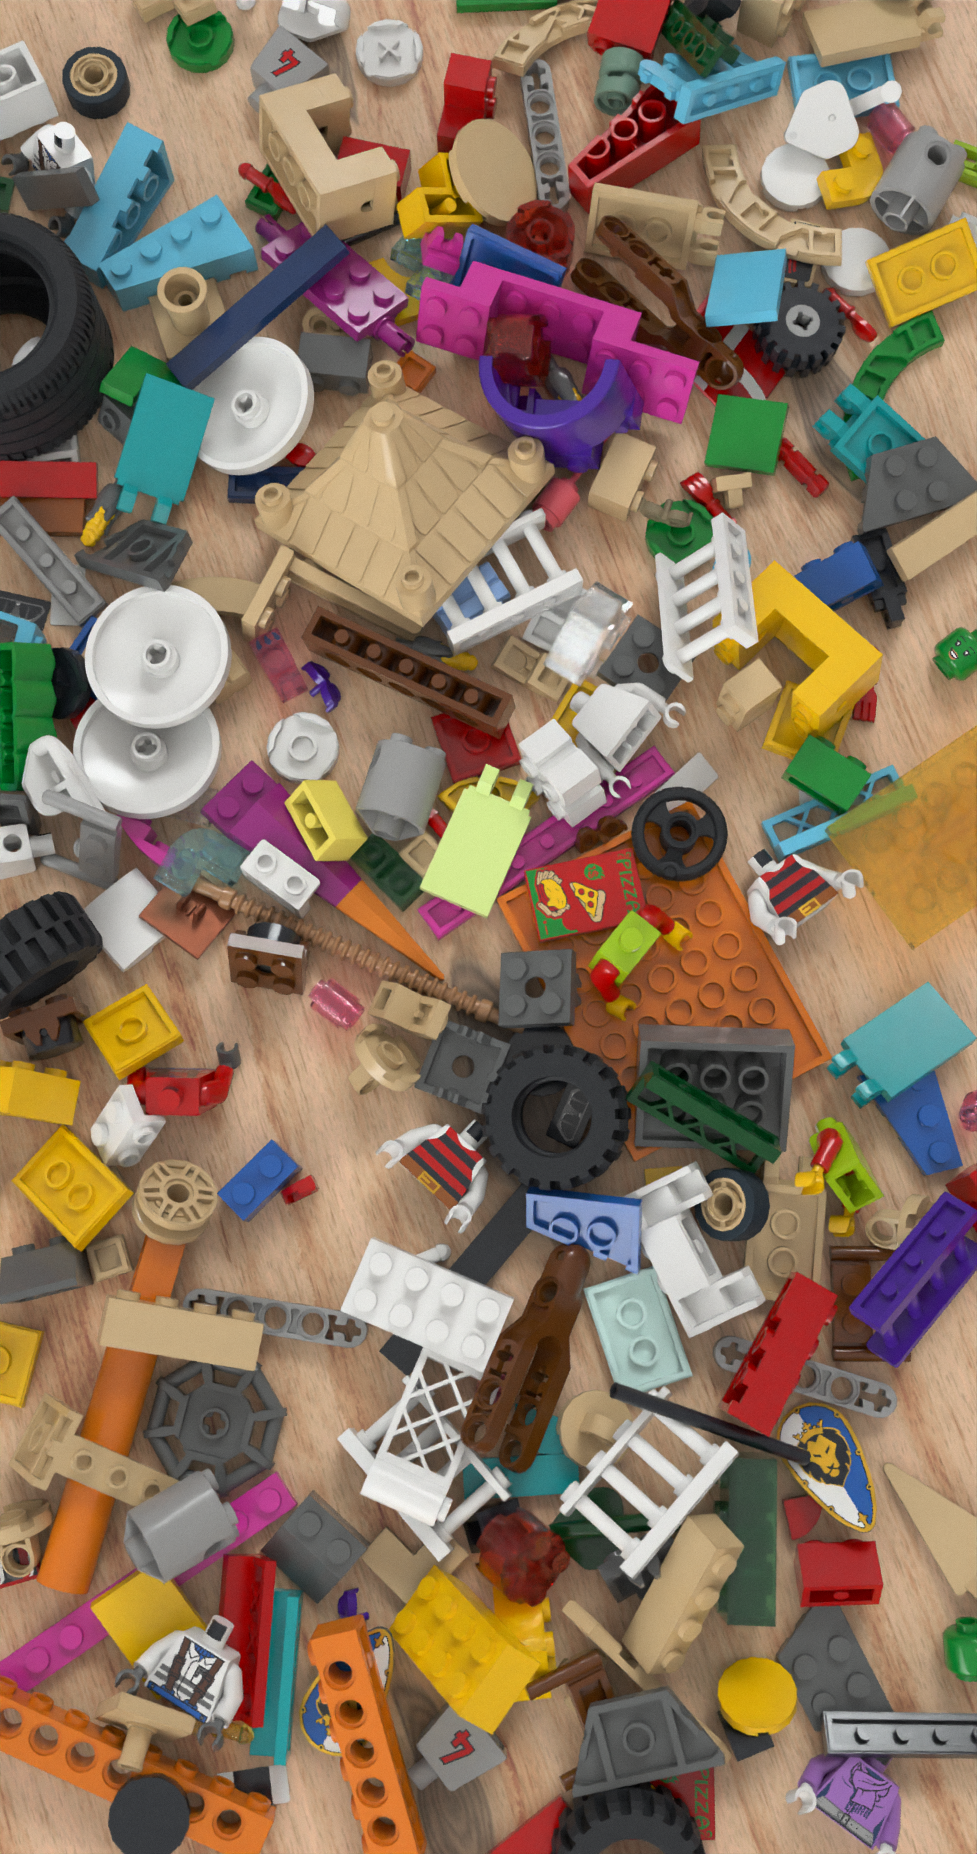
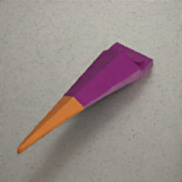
M253 760L201 809L200 813L223 835L249 852H252L261 840L269 842L319 879L320 886L314 894L366 928L434 978L437 977L439 981L445 979L444 974L347 861H315L284 803L290 797V794L280 783L277 784Z

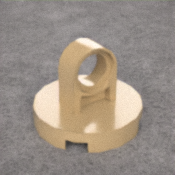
M372 1023L356 1036L354 1046L361 1064L349 1075L348 1080L358 1095L367 1094L380 1084L394 1091L404 1092L411 1088L421 1077L416 1072L421 1064L414 1049L399 1034L393 1038L384 1031L388 1027L383 1024Z
M912 1194L905 1201L902 1211L881 1209L875 1212L865 1227L868 1239L875 1246L896 1250L935 1202L928 1201L930 1199L929 1196ZM876 1221H885L893 1228V1236L881 1234L876 1227Z
M602 1390L585 1391L568 1399L559 1412L556 1425L557 1435L560 1437V1443L564 1448L562 1450L565 1456L576 1465L587 1467L600 1450L607 1453L617 1442L613 1435L623 1422L629 1419L633 1423L632 1415L625 1403L611 1398L609 1392ZM628 1447L624 1451V1453L619 1457V1459L614 1464H616L624 1458L630 1447Z
M42 1499L24 1500L3 1506L4 1513L0 1515V1561L4 1570L11 1576H27L40 1562L42 1555L37 1533L47 1528L54 1519L50 1503L43 1504ZM13 1549H25L30 1555V1564H18L12 1556Z

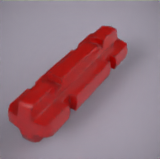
M783 437L778 461L781 462L783 460L785 462L783 466L801 485L806 484L808 486L806 490L813 497L821 496L828 489L829 482L822 474L817 475L815 473L817 469L799 450L794 451V445L787 438Z

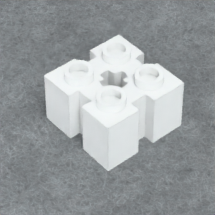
M554 718L518 744L523 757L519 762L528 775L525 780L534 784L532 791L537 796L542 793L550 800L546 804L558 820L564 818L573 828L607 803L604 789L600 785L602 781L598 767L581 748L578 749L573 744L571 737Z

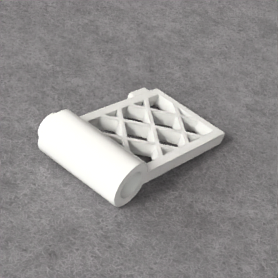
M423 1347L380 1449L365 1479L361 1495L432 1527L436 1519L444 1522L453 1499L446 1497L466 1446L462 1443L460 1435L447 1439L439 1418L461 1410L465 1420L467 1415L465 1408L471 1405L473 1399L463 1403L455 1382L469 1376L481 1381L482 1372ZM427 1358L442 1364L448 1379L427 1387L422 1375ZM450 1368L461 1372V1374L452 1376ZM419 1379L422 1389L413 1393ZM450 1384L458 1405L437 1413L429 1392ZM499 1387L491 1394L490 1405L493 1404ZM425 1394L432 1416L411 1424L406 1411L408 1402ZM402 1416H404L407 1426L397 1430ZM435 1421L443 1442L421 1450L414 1429ZM408 1431L410 1432L417 1453L400 1458L387 1452L393 1437ZM460 1441L453 1455L450 1445ZM445 1447L451 1461L446 1476L443 1477L429 1471L424 1455ZM420 1458L423 1467L409 1461Z

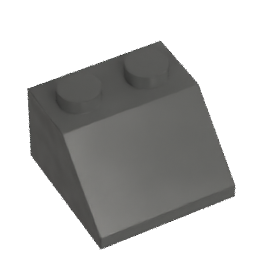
M64 1236L49 1239L50 1246L35 1250L34 1244H28L12 1248V1256L1 1258L0 1304L22 1303L93 1285L86 1247L81 1252Z
M312 1490L260 1551L267 1557L277 1561L276 1566L318 1604L362 1556L370 1542L320 1495Z

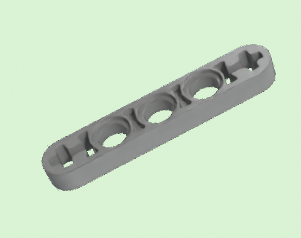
M536 59L524 77H520L531 158L535 170L539 208L545 216L559 218L566 214L569 209L570 191L551 69L544 60ZM531 74H538L540 89L534 90V80ZM540 101L546 103L549 106V110L538 114L531 109V106L535 102ZM541 132H548L553 135L554 140L549 144H541L535 137ZM545 163H554L558 166L559 170L554 175H546L540 170V167ZM550 187H555L556 198L559 200V204H552Z
M207 1288L190 1291L183 1301L184 1308L193 1309L191 1307L192 1301L199 1300L201 1294L205 1295V1302L216 1305L219 1304L218 1297H224L225 1300L220 1308V1314L228 1315V1308L232 1302L236 1300L243 1301L248 1306L249 1312L255 1313L254 1320L264 1324L262 1334L354 1348L360 1345L368 1334V1325L365 1321L335 1309ZM272 1307H280L286 1314V1322L279 1329L270 1328L265 1321L266 1312ZM309 1313L319 1314L324 1321L323 1330L317 1335L307 1334L303 1329V1319ZM330 1315L337 1316L334 1324L347 1325L349 1319L355 1320V1326L361 1328V1334L353 1336L352 1341H347L345 1333L333 1331L334 1339L326 1338L331 1327Z
M735 1336L721 1337L713 1347L714 1361L719 1367L736 1373L742 1361L732 1359L731 1364H726V1357L721 1354L722 1347L729 1348L731 1342L736 1343L735 1350L746 1354L752 1342ZM806 1360L804 1365L811 1367L814 1371L813 1383L806 1388H801L797 1385L794 1392L877 1418L889 1416L897 1406L895 1391L887 1384L812 1360ZM838 1377L847 1378L851 1384L850 1395L842 1400L835 1398L831 1392V1384ZM860 1382L865 1383L861 1391L877 1394L879 1389H882V1396L887 1398L886 1406L879 1405L877 1411L873 1410V1402L859 1398L860 1405L855 1406L854 1403L860 1394Z

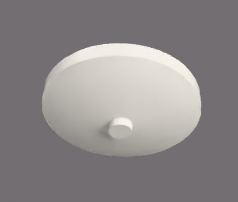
M253 337L193 389V391L215 398L198 457L208 466L219 472L229 475H248L273 466L293 450L302 438L311 419L314 405V387L308 368L291 348L272 338Z
M170 585L165 592L144 586L116 599L96 620L86 644V674L96 697L119 719L143 728L173 727L201 714L220 694L231 667V641L226 626L216 610L197 593L175 585Z
M99 699L89 707L82 717L76 730L73 744V757L101 805L113 813L135 819H154L168 816L195 802L212 783L220 764L222 751L220 732L209 707L185 723L173 727L153 729L138 727L119 719Z

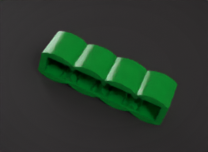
M0 643L1 791H24L22 779L29 745L45 735L57 738V732L52 720L56 705V695L51 682L56 662L50 644Z

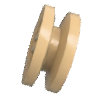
M174 1159L156 1162L145 1170L138 1184L137 1191L132 1200V1215L137 1226L149 1238L158 1242L171 1245L193 1242L204 1234L218 1203L217 1188L212 1178L202 1168L190 1162Z

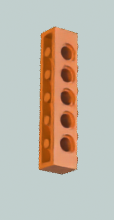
M359 1614L318 1624L307 1644L310 1663L313 1666H317L320 1676L318 1682L319 1696L321 1702L328 1705L331 1715L329 1720L330 1735L332 1741L339 1744L342 1754L340 1758L341 1774L345 1782L349 1781L352 1790L351 1809L355 1820H360L363 1829L364 1854H424L427 1846L425 1833L364 1616ZM343 1661L347 1663L352 1671L340 1670L335 1662ZM346 1701H357L362 1706V1709H352ZM357 1740H368L373 1747L365 1748ZM368 1778L379 1779L384 1786H375L370 1783ZM379 1817L390 1818L394 1824H385Z

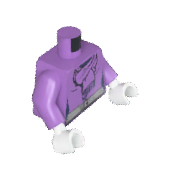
M824 1753L811 1758L798 1781L799 1788L786 1793V1802L788 1804L795 1802L800 1797L802 1807L798 1811V1815L812 1812L816 1807L871 1850L877 1846L879 1851L875 1854H896L901 1828V1797L898 1793L899 1786L890 1776L884 1773L893 1758L825 1757Z

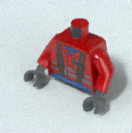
M223 1042L216 1046L219 1066L216 1069L146 1068L144 1065L127 1076V1085H133L140 1105H145V1114L202 1115L215 1108L218 1104H222L228 1097L234 1075L233 1069L241 1064L238 1043H235L234 1048L230 1051H225Z

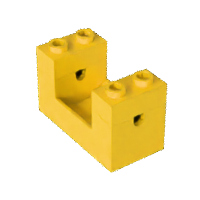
M774 560L751 582L759 642L746 649L736 640L726 638L716 644L713 651L724 664L729 665L731 663L740 670L775 636L814 671L792 692V723L805 736L810 734L814 738L817 736L822 737L879 681L883 654ZM721 612L712 620L713 629L721 625Z

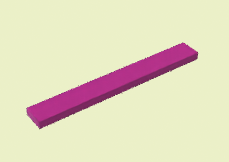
M655 745L626 764L620 772L616 771L614 773L616 776L626 777L631 785L630 789L624 781L619 780L614 783L613 790L621 798L614 797L609 791V783L603 780L600 785L604 789L607 803L573 828L564 818L558 820L553 815L525 834L497 898L510 892L525 881L524 870L547 866L575 846L576 835L581 828L589 826L593 830L596 829L600 818L607 815H612L615 818L666 783L675 772ZM434 897L417 909L438 941L477 915L438 897Z

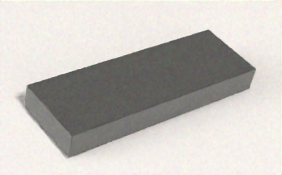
M84 166L19 172L12 177L28 210L92 206L100 200Z

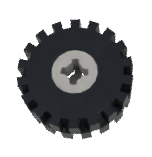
M797 280L793 288L791 282L783 283L778 321L754 323L752 340H757L754 349L756 353L764 352L761 361L765 365L770 361L774 363L772 371L779 373L781 368L787 370L785 376L793 378L797 371L800 378H804L809 375L811 370L814 375L819 373L823 366L826 367L831 362L843 340L842 338L846 330V326L843 323L846 318L844 312L837 313L841 306L838 299L833 302L829 300L832 295L829 290L826 289L822 294L817 291L819 284L812 282L810 288L805 287V281ZM797 323L803 324L806 328L800 327Z

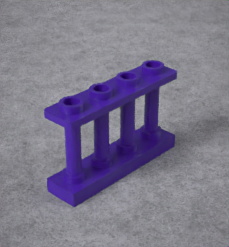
M944 1191L849 1306L853 1316L876 1330L866 1343L868 1350L894 1368H898L977 1271V1243L965 1236L977 1221L976 1209Z

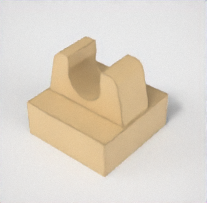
M751 472L720 476L710 480L713 494H723L726 510L743 507L742 490L753 487Z

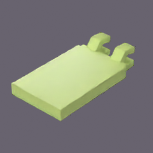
M486 764L477 787L469 785L468 789L464 788L420 885V890L486 919L490 914L532 817L528 816L530 810L526 809L525 806L534 785L520 779L510 802L491 793L499 777L500 770Z

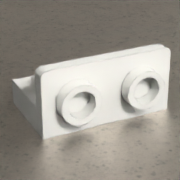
M261 840L240 866L244 878L298 918H304L311 909L308 900L320 886L319 879L266 840Z

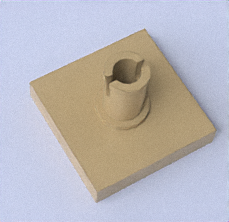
M120 1692L99 1702L94 1716L96 1720L128 1730L117 1766L132 1772H142L151 1739L167 1744L192 1734L196 1721L191 1715L125 1692Z

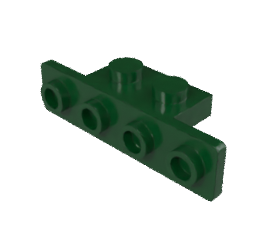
M675 0L670 6L661 34L700 76L706 78L719 58H722L730 65L734 64L740 52L731 44L734 37L725 31L719 22L707 14L704 19H701L680 0Z

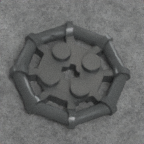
M190 1361L169 1375L159 1377L156 1381L158 1388L147 1429L143 1430L144 1438H148L170 1477L181 1481L195 1473L196 1471L189 1470L193 1460L215 1465L214 1477L219 1486V1490L216 1492L221 1498L228 1497L229 1492L264 1470H271L275 1465L273 1458L284 1416H287V1407H282L262 1372V1365L259 1362H256L255 1371ZM215 1370L242 1377L236 1387L215 1382ZM202 1372L205 1384L186 1395L178 1387ZM250 1384L254 1387L266 1409L254 1412L250 1400L244 1394V1390ZM172 1398L179 1402L174 1425H164L170 1399ZM218 1412L221 1414V1420L225 1421V1428H220L216 1434L210 1433V1426L205 1424V1418L213 1417L214 1413ZM267 1420L259 1449L250 1444L255 1422ZM175 1434L177 1440L179 1439L184 1447L183 1450L186 1455L180 1462L168 1444L166 1436ZM241 1452H244L252 1459L228 1474L225 1462Z

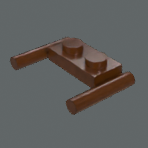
M878 1246L829 1247L831 1292L838 1295L834 1303L838 1306V1309L832 1319L833 1362H886L868 1350L866 1343L873 1335V1328L853 1316L849 1306L871 1281V1265H869V1261H887L895 1250ZM911 1352L903 1362L911 1361Z
M596 1649L531 1681L525 1686V1691L530 1701L565 1684L583 1732L585 1731L590 1703L615 1697L602 1665V1659ZM577 1767L559 1776L566 1792L573 1789Z

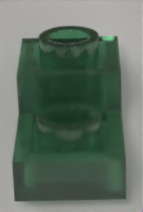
M373 833L350 857L358 868L402 912L424 893V891L420 890L423 878L402 860L399 853L383 838Z

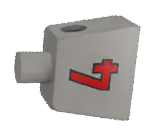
M280 25L251 65L250 71L253 86L256 90L248 97V101L252 108L259 113V95L330 75L328 63Z
M446 1702L417 1737L416 1746L423 1755V1758L408 1769V1773L420 1790L425 1789L439 1777L449 1791H454L506 1760L507 1748L495 1733L491 1735L461 1718Z

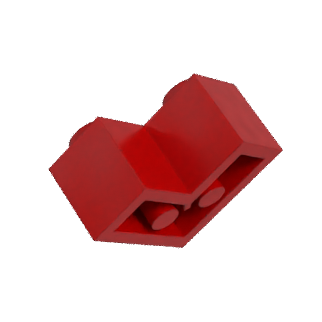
M451 53L443 83L444 107L437 132L438 153H449L453 149L458 131L468 123L477 119H494L497 106V98L494 97L497 77L492 76L491 60Z

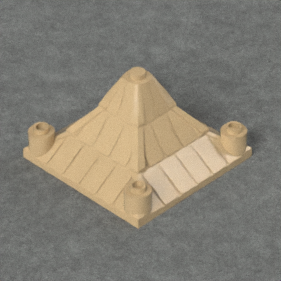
M383 360L375 363L368 371L367 378L371 395L344 423V426L325 444V447L306 465V468L287 487L279 483H270L258 490L255 495V503L259 515L254 521L259 530L424 627L555 474L554 464L545 459L544 447L538 439L523 436L510 443L497 435L491 434L490 431L473 422H469L466 418L407 387L400 365L391 360Z

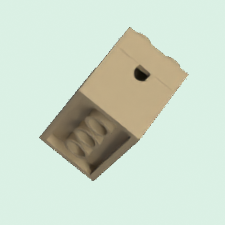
M336 73L259 95V150L310 235L313 236L327 224L341 241L393 224L394 209L397 207L396 185L400 179V173L396 162L393 159L390 160L382 146L338 160L334 156L339 154L343 136L349 137L352 133L350 108L353 107L351 91L347 86H343Z

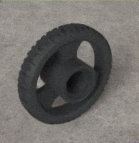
M676 786L657 791L642 803L633 820L631 837L634 851L644 867L663 879L683 882L697 879L716 866L725 851L728 830L725 817L715 801L696 789ZM687 801L700 807L706 814L700 820H696L693 815L687 812L670 814L666 802ZM648 822L655 823L661 828L660 844L667 853L659 860L649 851L645 841V824ZM673 827H683L687 830L689 839L686 841H676L672 838L670 829ZM699 837L712 838L714 843L709 854L699 863L686 867L683 863L682 855L689 853L693 849Z

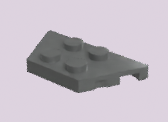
M936 436L873 454L867 458L866 485L863 488L861 503H864L862 521L858 524L857 528L858 535L949 509L976 491L977 481Z
M142 519L128 526L123 531L104 538L106 547L92 554H87L82 549L74 556L80 567L165 592L173 581L193 541L186 530Z
M840 1606L810 1607L806 1614L803 1613L795 1625L794 1632L789 1638H786L777 1651L776 1656L780 1664L792 1675L797 1687V1698L815 1732L821 1731L820 1714L823 1711L894 1712Z
M668 1685L591 1702L588 1709L572 1794L574 1798L725 1765L726 1759L722 1750Z

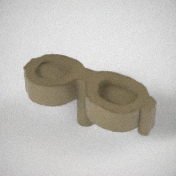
M642 498L639 508L644 517L679 528L689 526L693 516L692 512L688 515V513L683 511L670 510L673 503L671 499H666L664 508H662L660 505Z

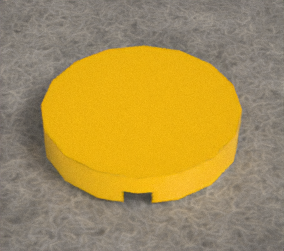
M758 1657L738 1660L725 1669L718 1682L720 1711L723 1718L734 1729L747 1735L758 1736V1733L769 1732V1735L778 1733L790 1724L797 1711V1687L792 1675L781 1664L767 1658Z

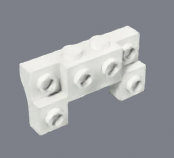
M697 1161L624 1196L626 1198L642 1199L641 1250L645 1257L651 1260L657 1273L659 1287L668 1295L689 1338L754 1309L766 1301L749 1265L722 1276L689 1210L690 1207L713 1196Z

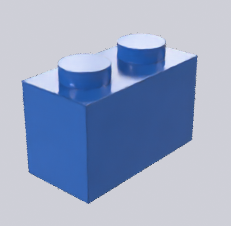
M849 541L839 545L833 550L834 554L822 561L821 559L812 560L801 567L802 572L794 575L800 583L834 612L884 586L866 547L859 541L856 543Z
M271 1139L217 1194L243 1221L250 1222L303 1168L277 1142Z

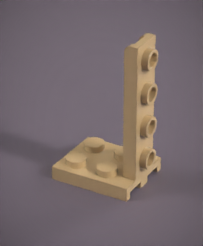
M281 545L241 620L242 639L256 646L257 639L259 640L260 637L264 638V635H269L275 621L272 619L276 607L283 608L291 592V589L288 587L290 582L399 638L414 641L415 637L421 635L423 629L419 624L372 596L356 589L355 586L338 576L334 578L323 572V568L312 560L304 559V561L295 558V551Z
M44 1393L8 1464L32 1486L44 1491L47 1490L56 1472L134 1507L179 1482V1480L75 1434L83 1415L60 1399Z

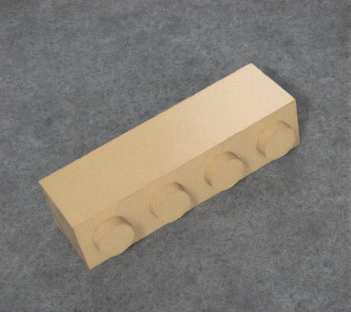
M118 1289L116 1296L106 1295L97 1336L99 1345L255 1371L264 1328L262 1322L254 1320L255 1313L233 1309L231 1316L216 1313L217 1306L196 1302L193 1309L178 1307V1299L156 1296L155 1302L140 1300L141 1293Z
M716 1513L687 1516L661 1565V1578L657 1580L654 1578L621 1640L647 1675L673 1673L683 1665L685 1655L693 1640L700 1634L707 1614L711 1607L717 1603L719 1592L728 1576L737 1566L736 1561L745 1546Z

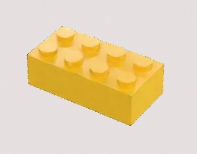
M435 1564L426 1577L421 1580L412 1597L397 1614L393 1624L388 1629L392 1637L457 1715L491 1735L495 1732L541 1664L466 1583Z

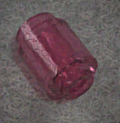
M881 103L869 115L870 121L867 128L887 153L895 154L904 137L915 131V127L895 103L887 105Z
M333 978L327 982L321 979L308 996L312 999L310 1008L337 1029L342 1027L349 1031L365 1010V1007L359 1003L360 999Z

